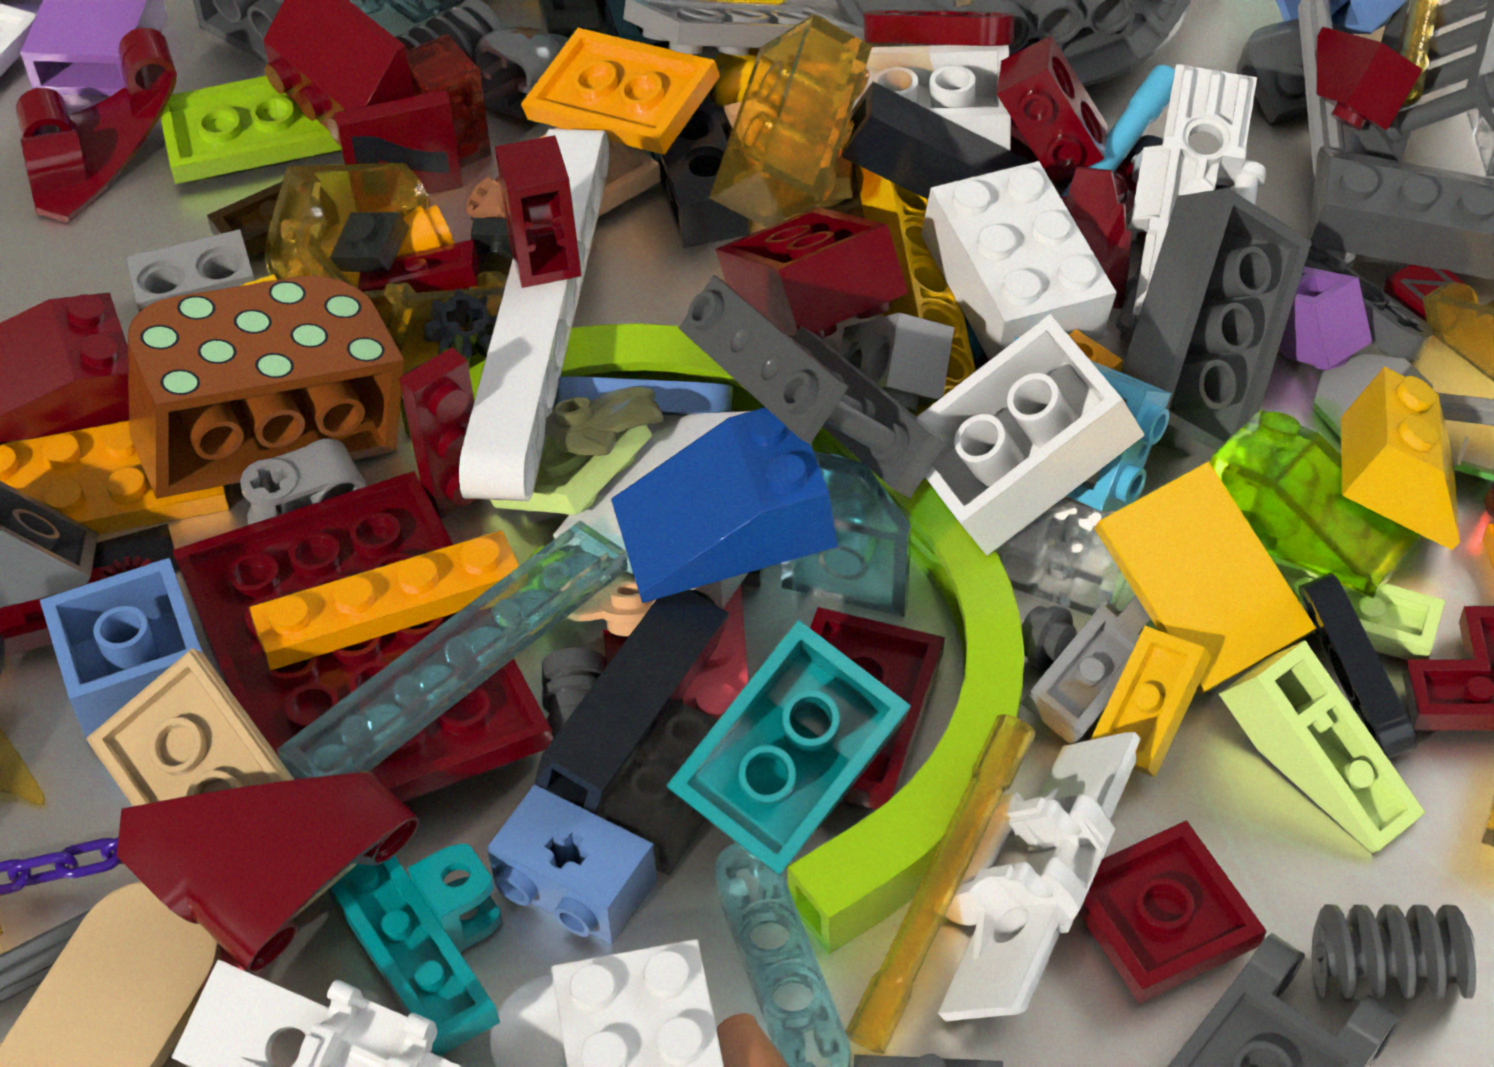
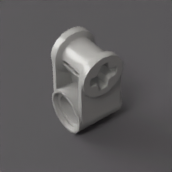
M329 438L317 440L306 447L274 458L259 460L249 465L242 473L240 479L243 496L251 502V507L247 514L249 525L277 516L276 508L280 513L284 514L367 486L344 444L337 439ZM264 477H267L269 492L262 485Z

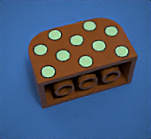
M300 276L165 298L142 309L132 319L128 328L130 438L156 499L239 483L242 473L249 465L259 460L274 458L298 450L317 440L327 438L337 439L342 442L352 460L393 453L397 449L401 403L399 378L403 376L404 359L369 297L358 288L337 279L321 276Z

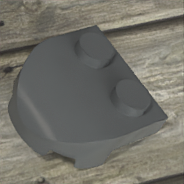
M1299 19L1282 21L1255 30L1243 47L1237 64V74L1257 77L1255 95L1270 126L1307 115ZM1332 24V27H1333L1334 30H1338V31L1344 32V31L1341 30L1339 27H1337L1336 25Z

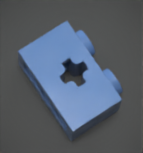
M535 784L487 846L494 884L506 898L522 906H528L532 903L553 914L557 921L570 932L582 937L592 934L613 945L657 882L653 843Z

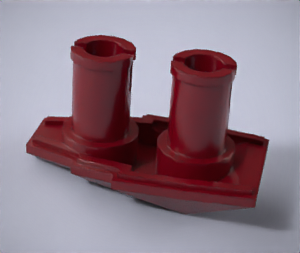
M1078 166L1075 169L1067 197L1062 196L1061 199L1117 292L1112 308L1122 309L1129 273L1133 230L1127 229L1126 206L1124 202L1129 194L1128 184L1121 175L1113 174L1112 170Z

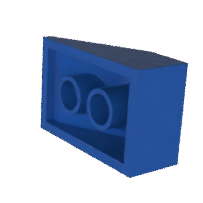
M766 407L727 418L611 498L642 603L838 547L830 494L811 445L801 440Z

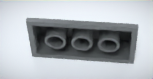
M1320 147L1317 154L1308 239L1312 241L1311 246L1422 267L1446 269L1454 273L1494 280V179Z
M1229 188L1177 196L1121 373L1172 393L1166 407L1169 410L1167 428L1161 439L1154 445L1232 466H1243L1312 241Z

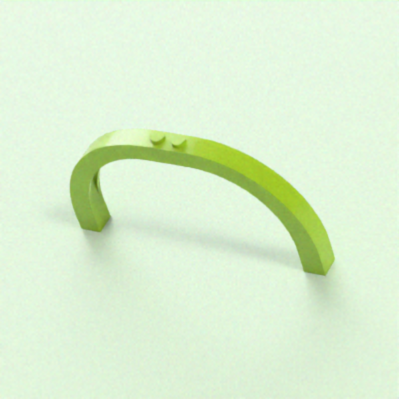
M632 323L600 324L571 329L560 377H597L724 384L733 387L732 412L753 411L765 407L679 329V326ZM480 353L472 356L469 368L474 401L486 357ZM401 392L400 408L406 434L411 439L403 396ZM822 427L812 441V450L816 460L848 490L929 578L944 602L955 628L962 655L964 677L959 701L948 728L932 755L915 776L886 804L869 816L787 866L788 904L825 950L831 954L889 917L922 893L954 862L979 830L982 824L980 820L981 811L988 800L998 796L1012 758L1021 706L1024 645L1021 618L1013 588L997 551L994 550L986 556L925 477L909 498L892 489Z

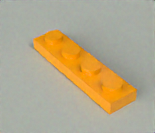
M500 530L249 607L271 671L524 592L525 585L523 572L503 531Z

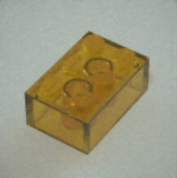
M813 14L760 47L710 199L766 228L789 217H793L818 203L824 202L832 192L836 182L837 174L833 171L838 152L847 143L853 129V121L849 118L855 100L861 95L869 79L870 73L866 69V65L873 46Z

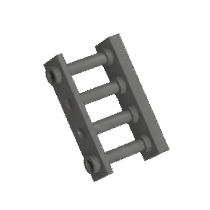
M1407 0L1392 14L1391 21L1385 26L1381 42L1423 70L1388 130L1366 123L1361 131L1353 130L1370 156L1402 162L1411 131L1475 108L1479 110L1494 132V0H1453L1435 8H1432L1430 5L1425 6L1422 0ZM1486 11L1485 18L1439 35L1441 28ZM1477 45L1476 52L1428 70L1431 62ZM1468 79L1466 88L1418 105L1421 96Z
M715 275L712 276L704 290L694 298L688 309V314L679 326V329L801 440L811 444L819 430L823 427L892 489L909 498L948 444L818 335L801 326L792 339L726 282Z

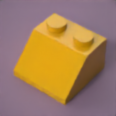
M1384 366L1341 417L1342 496L1453 550L1460 543L1455 470L1439 394L1434 392L1423 380L1414 376L1405 377Z

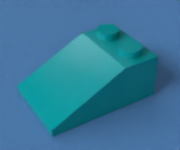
M798 620L666 787L780 876L905 721L911 705Z

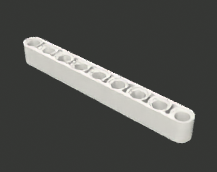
M548 129L546 137L556 135L570 180L582 277L522 288L514 259L512 260L460 456L459 482L462 497L465 499L529 501L532 497L547 435L545 430L546 417L553 410L559 377L561 376L607 180L609 139L606 130Z

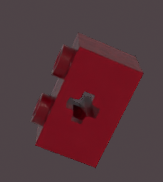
M556 135L495 146L509 244L521 287L525 288L582 277L570 180Z

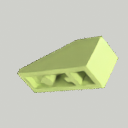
M1306 641L1264 659L1219 693L1256 749L1371 853L1381 850L1426 813Z

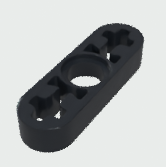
M1329 573L1300 585L1299 594L1303 607L1316 626L1314 631L1353 710L1388 760L1416 749L1417 740L1409 717L1338 578L1333 573Z

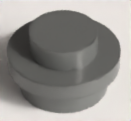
M1057 605L1051 606L1048 609L1042 606L1032 609L1021 625L1024 656L1028 657L1031 666L1047 671L1077 635L1076 628L1073 626L1071 612Z

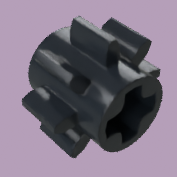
M459 288L456 289L454 297L450 298L445 304L434 299L431 304L430 313L434 321L425 324L424 341L438 342V355L453 347L468 361L469 368L473 355L480 353L487 357L497 316H488L486 309L488 297L484 295L477 299L474 296L465 295ZM460 327H464L465 331H461Z

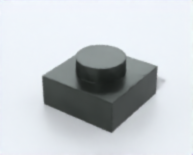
M538 0L549 34L574 33L577 28L589 29L600 27L595 0Z
M351 212L330 255V259L340 272L389 273L409 226L399 212Z
M473 218L471 239H474L480 258L479 275L508 276L513 255L509 244L506 219Z

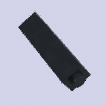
M874 81L843 121L841 157L927 200L931 187L1033 163Z
M686 590L656 599L542 753L534 784L598 816L717 648L729 613L718 607L709 596L698 590Z

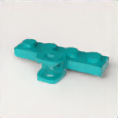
M468 844L448 846L407 867L410 878L395 855L386 862L376 866L357 864L327 890L407 1017L410 1013H415L435 1022L438 1032L433 1042L431 1053L440 1057L500 1023L496 1006L460 954V952L491 935L502 922L500 908L490 896L494 889L492 876ZM464 870L470 874L468 877L459 878L447 884L444 883L445 877L452 871ZM476 906L479 907L478 912L472 918L467 920L459 919L460 915Z

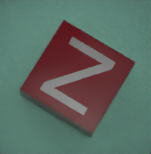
M1409 265L1386 277L1383 292L1428 324L1466 304L1471 288L1450 270Z

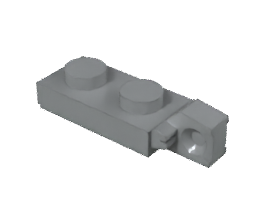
M1135 595L1122 611H1119L1109 602L1105 606L1101 605L1021 701L1025 708L1069 744L1076 743L1107 706L1143 627L1150 620L1149 615L1137 596Z

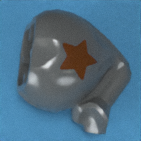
M509 27L485 34L478 41L474 51L477 64L476 89L479 98L487 107L495 112L510 113L521 119L528 120L521 103L568 42L569 38L557 34H549L546 31L532 27Z

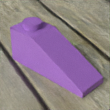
M1304 266L1278 352L1287 359L1311 364L1318 369H1334L1346 364L1350 360L1351 355L1372 343L1359 279L1354 276Z

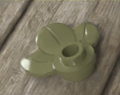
M628 387L605 393L591 401L585 397H573L559 402L554 407V411L546 417L545 430L547 436L554 439L556 447L562 451L578 455L599 456L610 454L616 443V434L637 426L660 423L664 419L661 409L653 400L655 398L653 389Z

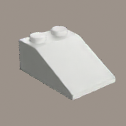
M1009 44L999 46L936 45L840 48L837 127L843 129V121L874 81L1010 151L1011 116L996 95L1001 60L1009 57Z

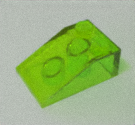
M1260 410L1211 456V466L1268 554L1319 576L1333 573L1341 585L1368 597L1374 598L1418 544L1420 534L1342 496L1341 454L1320 433L1301 426L1296 418L1288 414Z

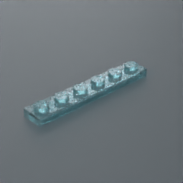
M578 521L277 749L280 760L290 774L297 779L369 772L628 570L626 550L582 521Z

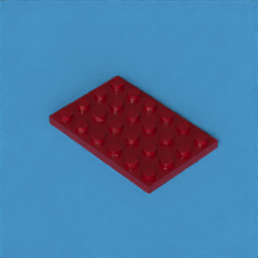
M415 471L172 550L177 569L224 683L293 778L303 779L369 772L380 780L401 802L544 751L553 740L552 729L486 605L482 604L271 671L256 633L249 607L454 545Z

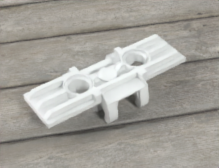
M1176 64L1162 145L1144 147L1135 159L1132 180L1137 183L1134 206L1126 214L1127 229L1133 230L1132 240L1137 239L1139 232L1147 231L1132 318H1139L1177 196L1215 190L1216 184L1234 186L1233 191L1255 205L1258 187L1265 183L1266 168L1260 163L1245 160L1257 77ZM1197 132H1207L1218 139L1221 148L1214 154L1202 155L1190 147L1188 138Z
M1135 732L1121 733L1065 745L1053 764L1038 797L1025 801L1017 792H1012L990 799L985 803L980 814L983 826L954 886L944 889L937 903L939 911L949 920L961 925H976L975 932L938 1012L945 1021L1015 1015L1026 1011L1059 934L1069 931L1116 829L1110 819L1137 760L1135 751L1141 738ZM1020 835L1030 845L1026 862L995 867L1009 836ZM1020 929H1022L1021 932H1020L1017 936H1015L1016 933H1017Z
M218 960L171 1057L190 1067H276L271 1058V1047L275 1038L287 1029L297 1028L306 1036L301 1045L299 1056L291 1067H462L431 1053L432 1045L438 1032L434 1021L415 1013H410L408 1017L363 998L360 989L340 980H335L329 988L327 998L331 999L330 1007H327L221 960Z

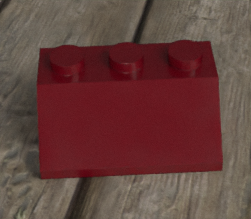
M349 0L283 1L263 39L268 64L265 65L267 79L279 94L286 93L292 98L309 120H317L327 128L339 146L340 142L334 113L414 96L406 46Z

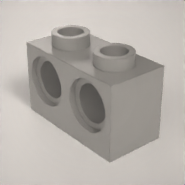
M240 229L125 257L139 312L146 306L165 298L236 287L255 281Z
M895 313L844 327L840 354L908 411L916 413L918 405L937 402L943 397L954 327L903 313Z

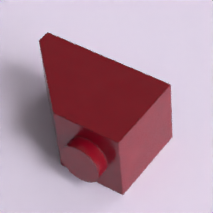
M1322 27L1317 35L1316 95L1335 106L1330 114L1333 118L1355 130L1361 131L1365 123L1388 130L1423 69L1382 42Z

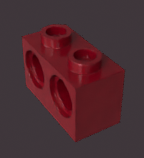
M1052 35L1001 60L996 95L1053 183L1074 174L1078 166L1089 167L1105 159L1107 123Z

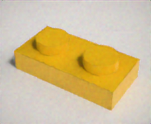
M1144 626L1090 740L1135 732L1141 740L1135 751L1137 760L1133 769L1155 778L1212 658L1208 650L1203 646Z

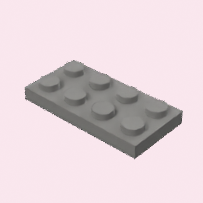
M702 0L625 1L624 20L643 28L642 35L644 37L669 41V49L685 54H701L703 46H717V51L737 56L749 55L750 48H763V52L780 57H794L796 49H808V53L811 55L837 59L840 58V48H858L864 45L863 28L809 5Z

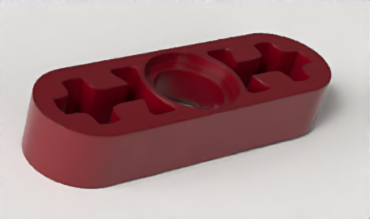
M936 10L864 12V41L873 43L965 46L1008 45L1014 43V14L1008 12Z

